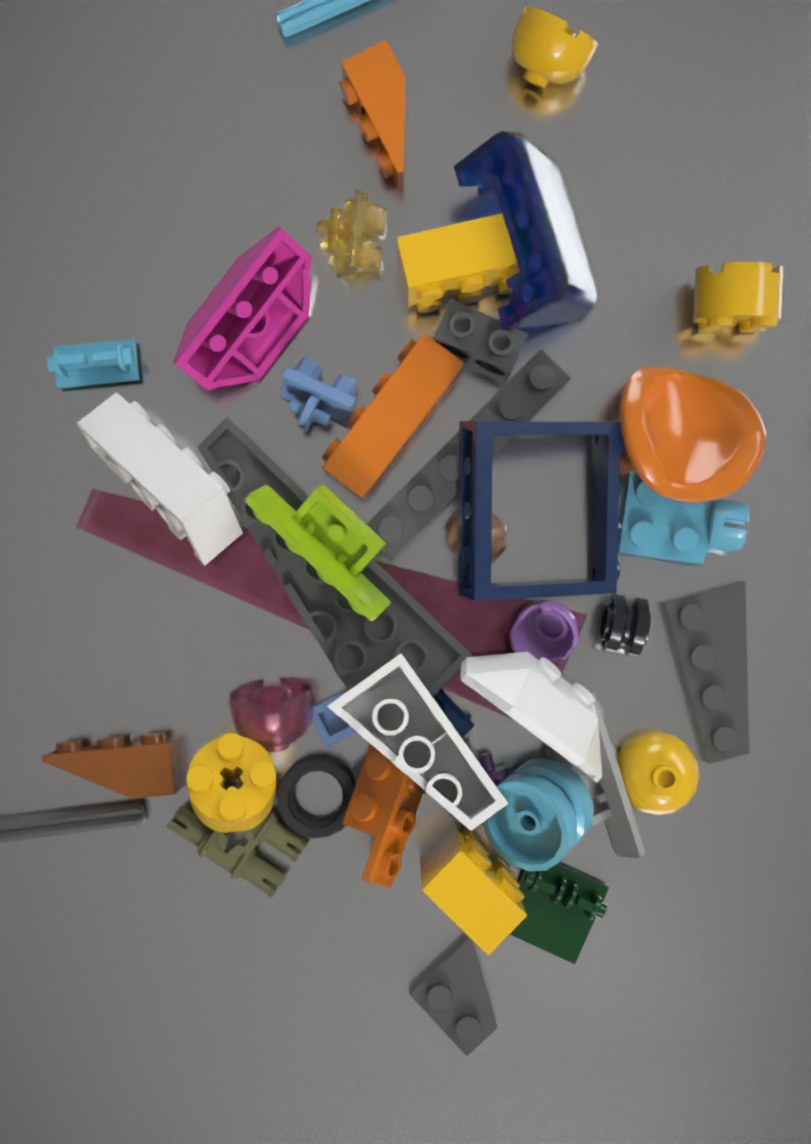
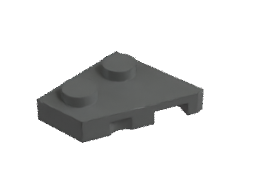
M466 935L409 989V995L456 1046L468 1056L498 1027L473 940Z

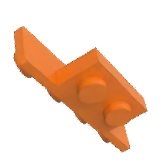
M372 744L369 745L342 824L376 836L362 875V880L390 888L394 878L400 871L401 857L408 836L415 827L416 812L425 790L404 774Z

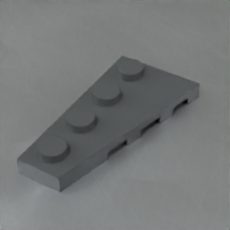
M738 581L661 602L704 761L711 764L748 754L749 711L745 581Z

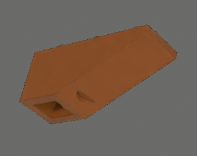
M165 732L140 735V742L124 743V736L98 739V746L82 747V740L64 741L56 743V750L42 755V762L129 798L174 795L183 788L178 738L166 739Z

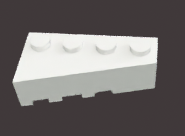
M116 392L78 421V427L90 447L126 484L130 483L133 490L151 511L156 508L176 537L181 541L187 536L195 551L194 555L205 566L243 534L227 497V494L230 492L229 487L216 472L213 471L208 475L202 469L203 466L198 457L189 448L185 447L183 450L175 445L174 437L162 424H158L155 427L139 403L133 401L129 404Z

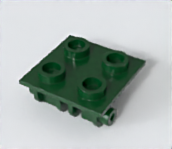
M556 864L546 871L524 870L518 889L525 896L522 899V904L527 917L510 935L575 964L595 918L602 919L606 913L607 903L603 901L609 886L561 864Z

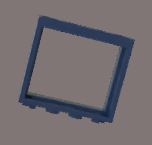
M459 421L458 595L474 601L617 593V580L620 576V564L617 559L618 538L621 535L622 529L619 519V496L623 488L620 476V454L624 445L620 422ZM493 435H592L589 579L491 583Z

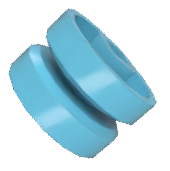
M548 758L531 759L519 766L506 779L496 785L508 804L482 823L488 841L495 851L511 865L527 871H546L558 864L569 853L570 849L576 846L586 835L593 822L594 806L589 789L579 775L569 767Z

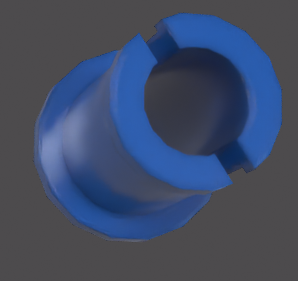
M442 688L433 696L461 738L475 726L470 720L472 715L470 713L465 715Z

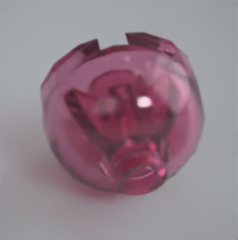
M279 677L282 686L263 687L264 679L240 685L232 690L229 694V710L236 731L240 736L256 741L268 752H279L289 748L290 743L295 742L308 731L314 717L315 700L312 693V685L309 681L301 678Z

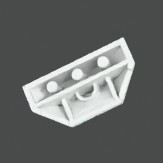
M529 652L474 656L464 659L461 663V681L474 689L587 774L593 781L597 783L602 778L599 726L594 706L595 699L586 688L578 683H575L573 686L560 677L561 672L552 662L544 657L538 660Z

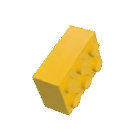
M525 208L397 237V265L408 311L418 309L419 313L436 311L442 308V303L449 302L451 299L467 304L482 299L483 294L498 290L499 294L506 295L523 289V284L528 283L537 260Z
M454 824L420 859L422 891L489 956L527 917L522 904V899L525 896L518 889L520 884L514 878L516 874L499 857L492 861L488 857V852L484 849L485 843L476 833L468 828L462 831Z

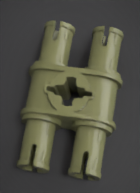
M224 783L225 790H227L229 786ZM183 805L180 806L174 814V818L170 820L166 827L198 848L196 852L199 854V857L205 856L229 872L232 879L236 878L238 880L242 877L266 893L270 898L274 896L277 888L284 881L286 874L281 873L255 855L257 851L254 848L257 843L262 844L265 841L291 858L293 862H296L310 841L309 838L297 834L286 824L278 820L280 815L277 814L278 811L276 810L270 811L259 825L245 831L243 835L245 838H241L233 846L229 845L232 841L233 832L223 833L210 829Z

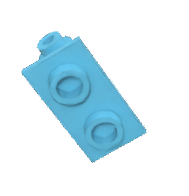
M135 339L53 347V355H47L46 358L49 372H55L57 389L140 381Z

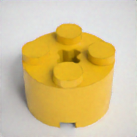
M728 262L722 263L721 272L710 273V265L696 268L693 322L698 323V332H723V328L739 325V332L760 333L765 332V328L777 327V321L781 320L783 266L779 265L772 269V263Z
M227 733L205 744L193 757L186 777L187 788L193 810L204 825L217 832H243L256 827L267 817L272 809L276 793V769L271 756L259 743L235 733ZM236 779L240 780L239 789L231 786L225 790V781L233 782Z

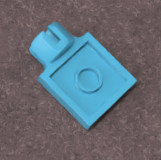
M630 470L618 554L703 565L708 550L716 549L735 552L743 548L748 531L724 527V524L745 526V522H749V507L743 502L722 500L720 498L700 503L668 499L651 490L636 471Z

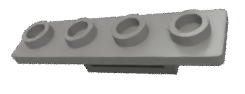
M590 692L595 699L594 706L598 718L602 778L596 783L552 748L544 751L548 759L561 762L577 773L589 789L594 806L591 826L605 820L616 855L639 859L646 855L643 844V832L636 822L617 763V752L610 741L604 723L603 708L597 701L595 693Z

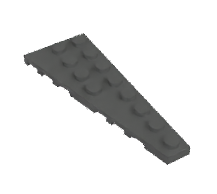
M228 417L197 446L211 471L216 472L229 487L230 492L227 495L239 513L240 518L252 534L262 554L273 568L286 593L348 691L396 656L402 654L433 697L461 668V663L464 659L473 656L374 559L362 570L361 574L390 600L391 604L374 621H370L366 616L355 612L349 605L348 599L334 586L325 583L318 576L316 569L305 558L292 552L285 544V540L270 525H266L258 520L253 513V509L245 502V499L251 492L264 485L270 486L296 512L309 496Z

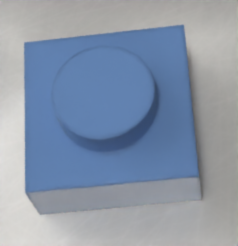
M345 690L307 710L326 748L357 732L327 707L345 694Z

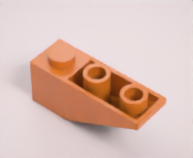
M385 39L341 61L343 79L339 81V86L347 104L350 106L355 103L361 115L357 120L367 142L374 140L380 152L376 154V158L381 171L386 178L392 176L397 187L400 188L404 186L405 75Z

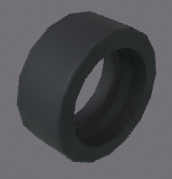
M324 754L309 755L295 762L281 779L277 792L278 811L285 824L297 834L312 839L330 837L343 830L346 825H343L342 822L356 785L350 768L339 759ZM322 771L332 775L339 782L342 788L343 800L341 807L333 816L326 820L315 821L306 818L298 811L294 804L293 792L296 783L302 776L310 772Z

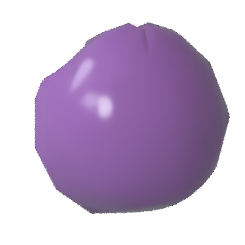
M539 600L527 605L520 611L509 635L511 649L514 653L529 652L538 660L544 657L550 662H555L558 660L565 661L570 656L574 647L577 646L580 633L578 620L564 604L550 600Z

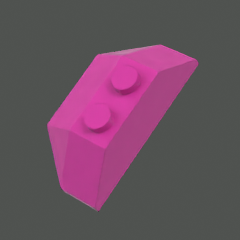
M281 227L274 229L240 255L188 321L173 363L206 390L260 380L309 316V269L311 268V255Z

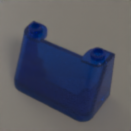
M509 131L496 133L453 167L459 187L477 185L479 187L477 189L479 197H493L497 195L520 269L518 273L505 280L507 287L513 289L508 305L497 309L503 329L573 322L592 310L596 301V288L559 168L555 160L522 133Z

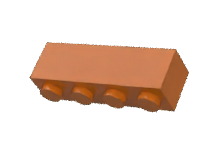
M425 333L418 342L411 339L405 345L397 358L401 362L399 367L392 375L386 372L380 378L372 391L376 397L367 409L361 405L354 412L347 423L351 430L342 442L336 438L322 456V459L326 461L322 467L324 472L363 502L463 372L465 363Z

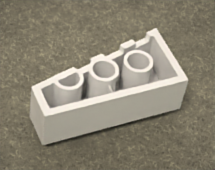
M402 654L396 656L327 706L470 831L508 804Z

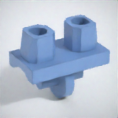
M303 357L294 369L287 367L281 379L283 386L280 397L290 401L289 410L301 415L298 427L307 431L313 421L327 426L330 420L348 427L347 423L353 415L356 402L357 380L345 374H338L332 386H329L319 381L323 367L318 362Z

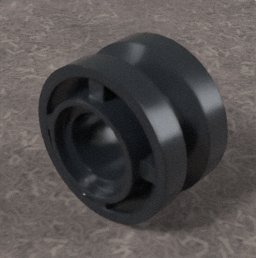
M611 594L608 603L604 607L600 623L599 635L603 652L615 653L620 646H623L626 656L638 657L641 654L648 639L651 623V613L647 599L635 597L629 605L624 595Z

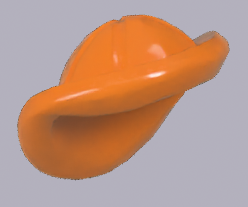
M646 366L635 371L623 389L620 402V426L627 454L640 478L651 490L660 496L688 503L716 500L738 490L755 472L764 452L766 431L754 405L737 388L716 379L684 370L661 366Z

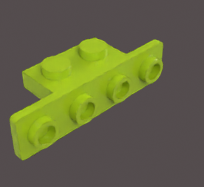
M324 484L318 486L297 512L268 485L260 487L247 496L245 502L253 509L256 518L262 523L270 525L285 540V544L292 552L305 558L316 569L318 576L325 583L334 586L348 599L349 605L355 612L366 616L370 621H374L391 604L390 600L361 574L362 570L381 551L386 543Z

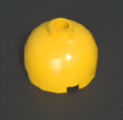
M524 6L512 35V52L515 61L526 70L523 78L545 89L548 82L562 85L575 80L581 75L590 63L598 43L582 30L579 31L575 38L576 32L567 26L568 22L536 7L529 6L527 8Z
M656 729L639 731L625 739L620 746V751L617 753V763L631 805L638 811L653 815L671 814L686 806L695 795L700 779L698 761L689 746L674 734Z

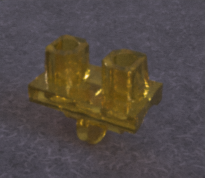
M356 190L354 199L345 201L344 213L343 209L334 207L331 208L330 220H320L317 222L316 233L321 237L327 238L326 250L334 253L339 250L336 275L349 277L355 271L374 272L381 265V247L363 243L364 231L375 234L383 231L387 209L368 202L369 192Z

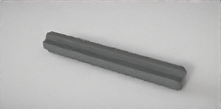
M141 801L0 818V843L136 826L144 822L145 809Z

